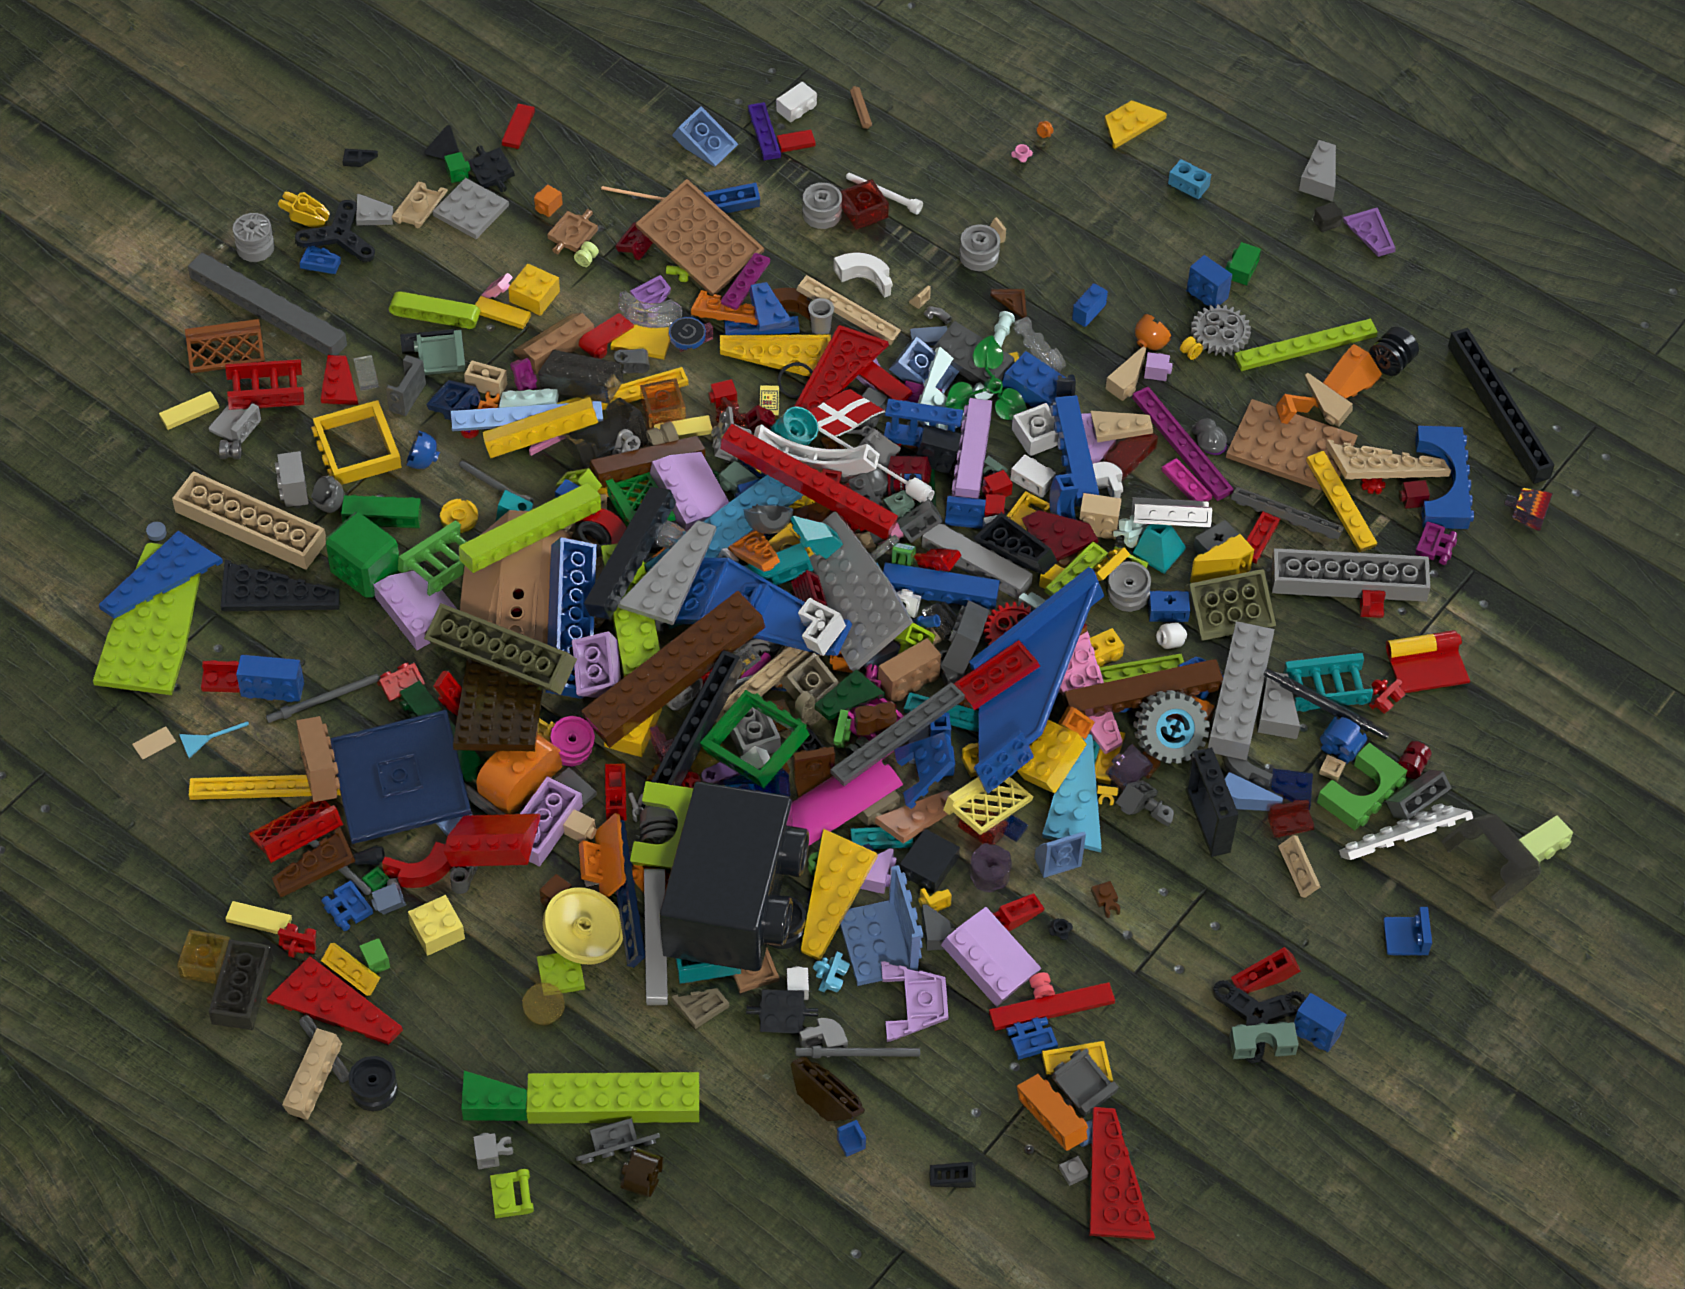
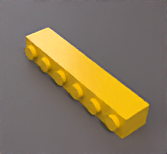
M588 397L482 433L489 456L493 458L597 424L598 419L592 400Z

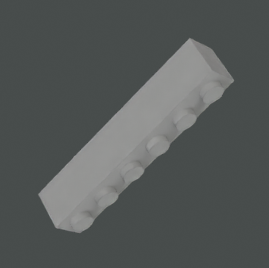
M938 524L922 536V548L928 551L930 549L959 550L962 556L955 566L976 577L1000 580L999 590L1019 600L1022 593H1026L1032 584L1033 574L1027 569L1015 565L1012 561L1004 559L994 551L982 547L979 543L971 541L963 534L949 529L944 524Z

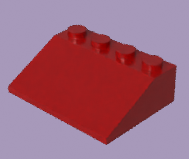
M541 815L463 816L448 834L443 852L451 867L528 865Z

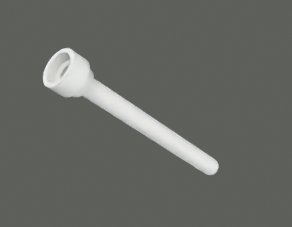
M852 173L846 174L848 180L907 206L910 212L916 215L919 214L923 207V201L918 199L909 200Z

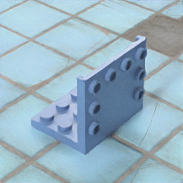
M899 865L891 867L889 901L851 908L847 911L840 924L857 986L882 981L881 962L883 961L889 962L891 965H900L907 967V969L918 971L923 932L921 925L917 926V912L915 907H911V892L906 890V876L904 872L901 873Z

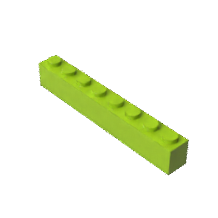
M588 483L583 484L460 545V561L472 573H475L601 510V495Z

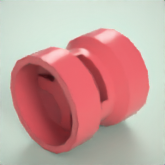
M1037 973L1029 979L1031 987L1034 988L1033 994L1035 999L1055 995L1053 986L1049 984L1051 979L1048 973Z

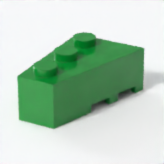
M464 1070L461 1108L463 1120L528 1121L527 1090Z

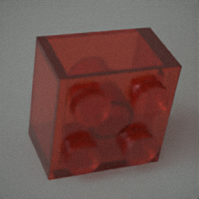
M873 179L840 191L842 194V209L856 230L888 218L889 203Z

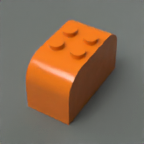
M537 733L535 752L497 751L486 761L478 774V793L505 814H515L535 794L546 777L552 778L562 768V758L559 754L561 750Z

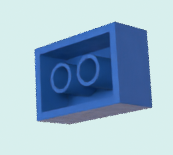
M1025 351L1005 372L1002 384L1004 389L1012 388L1018 391L1024 402L1034 408L1047 403L1050 408L1056 397L1058 376L1066 377Z
M250 655L240 656L236 675L241 697L300 702L304 686L300 660Z

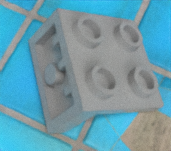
M252 403L245 410H229L227 406L211 424L209 431L230 442L239 440L242 444L261 421L259 406Z
M728 406L726 411L721 413L718 425L712 429V447L716 457L734 462L738 458L720 449L723 435L730 425L734 424L732 407ZM738 426L751 434V430Z

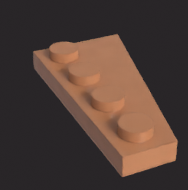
M946 790L915 802L916 805L912 809L904 806L875 817V824L904 844L924 831V829H927L948 815L943 809L948 796L952 793Z

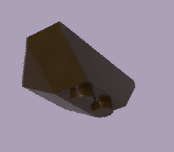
M805 1056L791 1063L797 1095L826 1121L851 1120L865 1112L859 1097L828 1069L815 1062H811Z

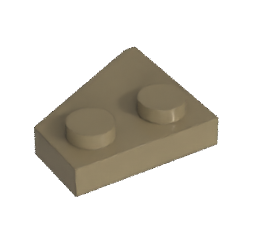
M717 988L704 992H691V995L678 997V994L672 996V1002L695 1029L729 1008V1002Z

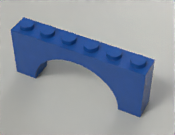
M1418 426L1415 435L1416 452L1444 459L1451 470L1450 475L1453 482V487L1445 496L1432 501H1424L1421 512L1422 526L1425 528L1428 521L1447 529H1468L1470 522L1474 520V511L1470 508L1473 501L1472 495H1469L1471 490V480H1468L1470 466L1466 465L1468 460V450H1465L1467 435H1464L1463 427Z

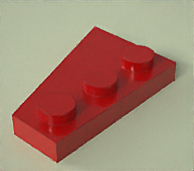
M327 356L321 403L359 405L346 356Z

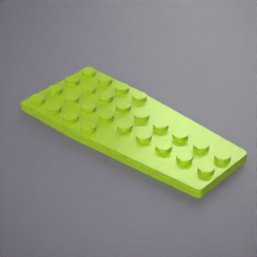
M146 544L136 569L163 544ZM201 573L190 577L189 581L164 594L161 592L153 596V599L148 602L145 600L137 604L134 609L113 620L95 672L94 685L172 695L187 647Z

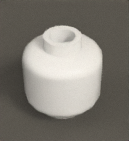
M1179 623L1163 624L1157 631L1156 638L1157 642L1165 649L1178 648L1184 644L1187 633Z

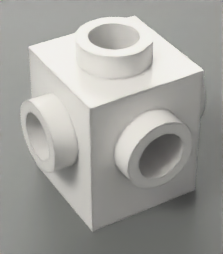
M907 589L898 591L897 594L902 603L906 604L904 606L910 617H916L921 596L915 595L913 591Z

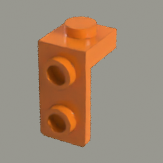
M1284 394L1276 405L1281 423L1288 424L1297 412L1308 413L1315 405L1316 399Z

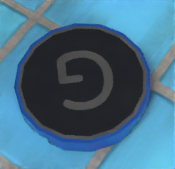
M692 317L679 318L669 327L671 343L682 350H687V348L695 349L702 345L705 340L706 329L704 324L698 319Z

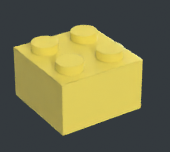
M446 895L408 911L410 925L427 956L465 939L463 925Z

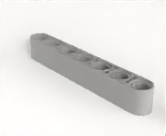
M665 868L644 869L647 1006L668 1005L667 957L663 956L660 927V910L665 895Z

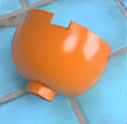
M1144 314L1135 327L1137 344L1141 348L1144 346L1149 350L1162 349L1171 340L1170 332L1160 321L1158 324L1154 322L1153 316Z

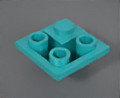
M796 516L791 517V521L794 524L792 528L800 535V542L804 547H810L815 555H821L827 559L843 545L837 532L828 525Z
M1149 524L1133 551V555L1148 562V565L1165 574L1186 550V546L1171 525Z

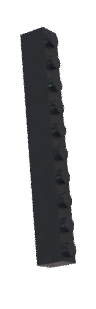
M1469 328L1451 332L1448 348L1533 484L1551 479L1555 466Z

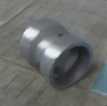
M221 440L219 446L220 459H227L228 457L240 459L241 441L234 440L233 442H228L227 440Z

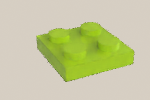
M559 953L537 956L544 996L585 990L581 964L572 962Z

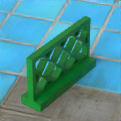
M649 472L617 483L614 482L613 478L605 481L608 497L626 528L636 513L634 510L639 508L640 501L644 499L650 487L658 488ZM648 480V483L646 485L639 484L640 482ZM630 487L628 491L621 488ZM635 489H640V490H642V492H641V493H637V492H634V490H635ZM629 497L637 498L635 502L628 500ZM671 511L666 523L676 520L673 511Z

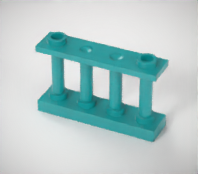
M1363 653L1285 662L1283 674H1288L1289 678L1302 685L1301 677L1312 676L1317 693L1342 706L1371 703L1373 689L1363 688L1359 670H1362L1364 662ZM1351 672L1355 691H1344L1340 673ZM1332 674L1337 693L1325 694L1320 675ZM1299 696L1295 698L1296 711L1306 712L1312 709H1321Z

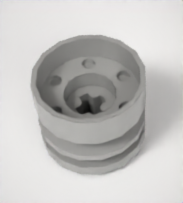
M248 213L240 216L234 222L233 234L236 250L243 260L259 262L265 260L273 253L275 245L271 223L267 217L259 213Z

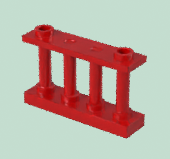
M301 359L225 364L227 380H232L233 391L227 392L229 410L248 409L252 403L259 406V408L305 405L303 387H297L296 376L302 375ZM289 376L290 388H278V377ZM270 377L271 389H260L259 378ZM251 378L252 390L241 391L240 379Z

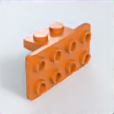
M616 813L597 829L595 843L584 840L579 843L581 879L598 883L599 893L607 898L626 881L621 835L622 823L620 822V815Z

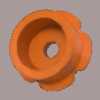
M1041 121L1038 124L1037 133L1040 137L1046 138L1053 134L1054 130L1049 122Z

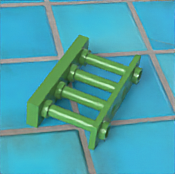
M456 520L398 558V570L401 573L414 570L428 582L427 594L429 596L441 591L443 587L464 574L465 565L460 561L459 555L447 546L452 542H456L459 546L467 542L460 536L461 524ZM441 551L454 561L455 564L448 568L434 557L433 554ZM427 560L441 573L433 577L419 564Z

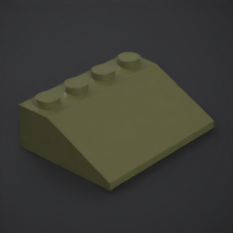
M1264 569L1190 583L1184 587L1185 592H1189L1190 611L1201 641L1233 635L1236 621L1266 628L1276 626Z

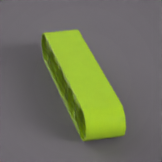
M395 292L389 306V312L395 316L467 329L476 327L481 312L480 308L473 304L406 292Z

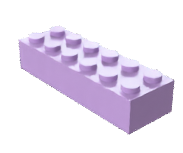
M970 398L969 405H965V417L962 421V433L954 473L955 478L952 485V496L979 499L991 420L992 401Z

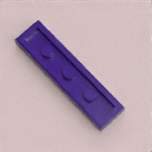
M765 102L748 105V112L763 160L781 158V152Z

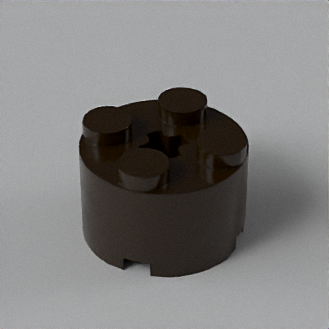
M633 1147L629 1163L625 1162L621 1174L625 1176L620 1188L642 1196L651 1197L659 1182V1179H657L659 1172L662 1173L664 1157Z

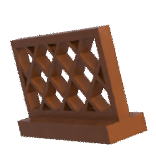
M259 319L185 329L191 373L226 369L225 364L265 362ZM258 335V340L254 344L247 341L250 336ZM232 338L240 340L235 347L228 343ZM212 341H219L221 343L217 349L210 346ZM200 343L203 346L196 352L191 348V344ZM243 343L251 347L245 354L238 350ZM224 346L232 350L227 356L220 353ZM206 348L213 352L208 359L201 355ZM255 350L260 353L261 358L252 359L249 355ZM236 352L242 358L234 362L230 358ZM216 355L224 359L220 364L211 362ZM197 358L205 361L202 366L194 367L193 365Z

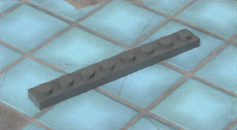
M951 682L831 769V774L843 786L847 785L963 701L965 695Z

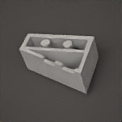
M1319 140L1302 174L1299 191L1333 202L1336 176V145Z
M1277 673V674H1279V675H1281V676H1283V677H1284V676H1287V677H1288V674ZM1267 677L1258 733L1297 739L1300 724L1293 694L1280 687L1279 683Z

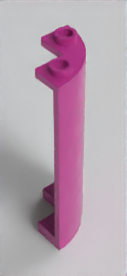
M882 759L845 786L832 776L792 802L793 826L809 830V845L822 838L823 829L831 832L902 786L903 783L889 764L885 766L882 763Z

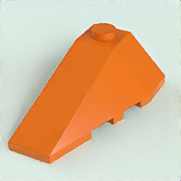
M1353 344L1342 356L1323 384L1346 399L1350 396H1356L1363 389L1371 388L1382 376V373L1370 353Z

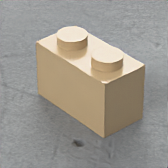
M471 360L464 374L465 384L476 386L478 392L486 394L489 391L492 396H496L498 393L501 398L502 392H504L507 386L506 370Z

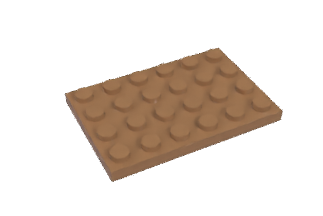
M688 179L636 223V228L679 267L685 270L711 296L717 294L744 269L754 253L762 254L764 252V248Z
M1252 399L1227 451L1226 458L1323 491L1306 462L1307 457L1324 451L1340 478L1342 472L1325 446L1327 439L1333 440L1334 444L1343 445L1344 442L1351 443V446L1354 447L1358 435L1297 414L1294 415L1288 424L1281 423L1276 407Z

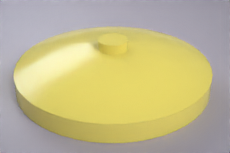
M580 887L566 889L555 895L545 909L543 930L549 944L557 953L572 962L587 965L604 962L617 952L623 941L618 908L609 898L595 890Z

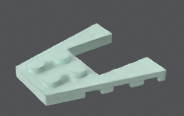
M941 347L935 349L936 354L934 360L931 361L928 378L925 379L924 390L919 397L918 403L946 407L947 397L935 386L954 358ZM981 382L976 383L973 392L983 389L984 385ZM982 392L974 396L977 399L988 400L993 394ZM918 421L923 426L925 424L929 425V422ZM936 425L937 428L948 429V425Z

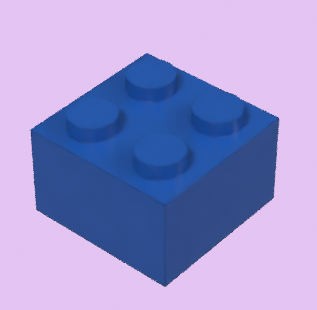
M1203 255L1190 267L1186 291L1201 300L1205 305L1209 307L1211 305L1215 309L1217 304L1220 306L1229 297L1232 274Z
M1310 993L1297 1011L1294 1022L1296 1034L1298 1037L1312 1042L1318 1049L1329 1052L1342 1033L1347 1014Z

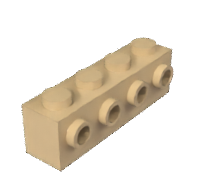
M316 1029L282 1104L288 1114L306 1120L309 1119L337 1054L341 1049L342 1043L336 1034Z

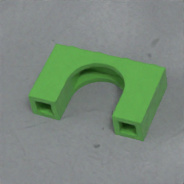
M1368 743L1357 754L1354 766L1374 780L1377 790L1370 795L1358 796L1348 792L1338 783L1331 780L1320 791L1317 801L1318 804L1353 830H1356L1360 825L1363 827L1368 822L1369 816L1372 813L1376 814L1382 807V803L1392 797L1394 791L1397 788L1401 789L1407 781L1405 779L1407 770L1371 743Z

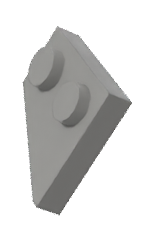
M357 194V225H393V206Z

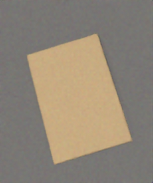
M165 726L132 745L143 760L175 743L176 740Z

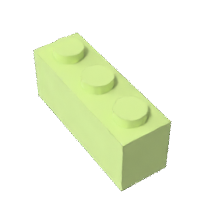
M1557 815L1511 844L1508 856L1523 872L1530 868L1534 869L1545 858L1550 859L1557 850L1567 848L1571 843L1573 831Z

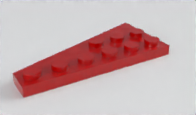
M838 325L795 406L803 407L809 411L839 394L889 346L888 341Z
M311 956L266 998L267 1003L283 1006L284 1009L301 1012L304 1016L309 1015L312 1019L333 1026L344 1027L347 1031L364 1034L367 1038L387 1045L403 1031L401 1025Z

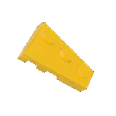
M1104 1041L1042 1051L1046 1074L1053 1075L1055 1072L1053 1069L1061 1062L1066 1064L1071 1060L1070 1056L1079 1049L1083 1051L1087 1048L1089 1056L1109 1081L1113 1082Z

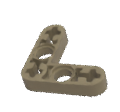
M804 691L795 702V719L800 718L807 725L806 728L809 729L823 716L815 710V697L808 691Z

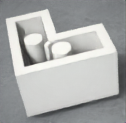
M811 598L806 601L798 612L803 625L808 627L802 635L807 648L824 656L846 626L841 614Z

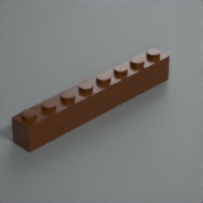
M1213 659L1068 690L1064 692L1062 700L1065 710L1067 707L1072 706L1087 717H1099L1112 711L1118 713L1126 708H1140L1142 702H1149L1147 699L1149 696L1153 695L1156 697V692L1160 691L1167 693V690H1172L1189 696H1196L1200 692L1205 691L1214 692L1221 687L1223 677L1217 660Z

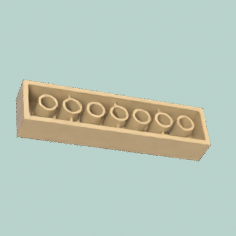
M194 471L172 498L176 513L305 570L308 569L326 544L324 528Z

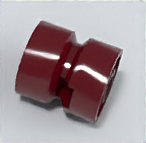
M1411 741L1398 761V764L1407 770L1406 777L1410 779L1419 778L1425 765L1430 760L1432 752L1425 744Z

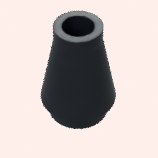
M378 845L354 853L355 864L381 865L385 858L383 846L378 847Z

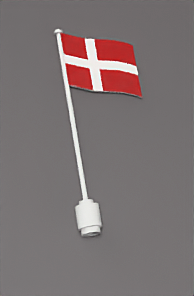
M851 389L836 394L818 407L809 410L818 422L819 431L847 449L853 447L837 438L838 436L855 429L871 417L885 412V410ZM877 463L878 468L906 484L907 495L920 503H924L928 499L932 500L934 490H932L931 486L918 478L906 481Z

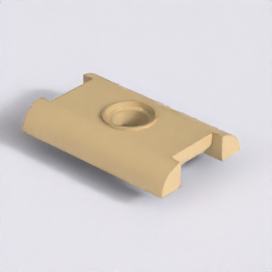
M418 181L392 215L393 220L398 224L405 222L415 225V228H420L445 196L448 189L440 187L438 192L426 188L425 183Z

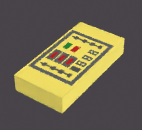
M760 386V406L771 410L775 415V419H779V386Z

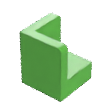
M375 939L359 946L366 967L375 974L390 968L389 958L380 939Z

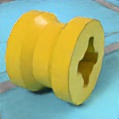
M1192 336L1185 339L1180 346V351L1186 353L1190 360L1197 358L1203 350V345L1196 343L1195 338Z

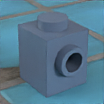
M395 883L372 892L374 897L371 900L373 907L382 914L406 906L401 888Z

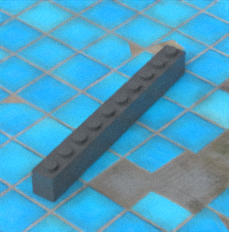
M201 252L188 265L189 276L194 281L326 356L338 355L347 346L346 334L341 329L331 326L327 321H322L313 313L301 309L297 304H292L283 296H278L270 289L260 286L256 281L250 280L243 276L242 273L230 269L226 264L216 261L212 256H207Z

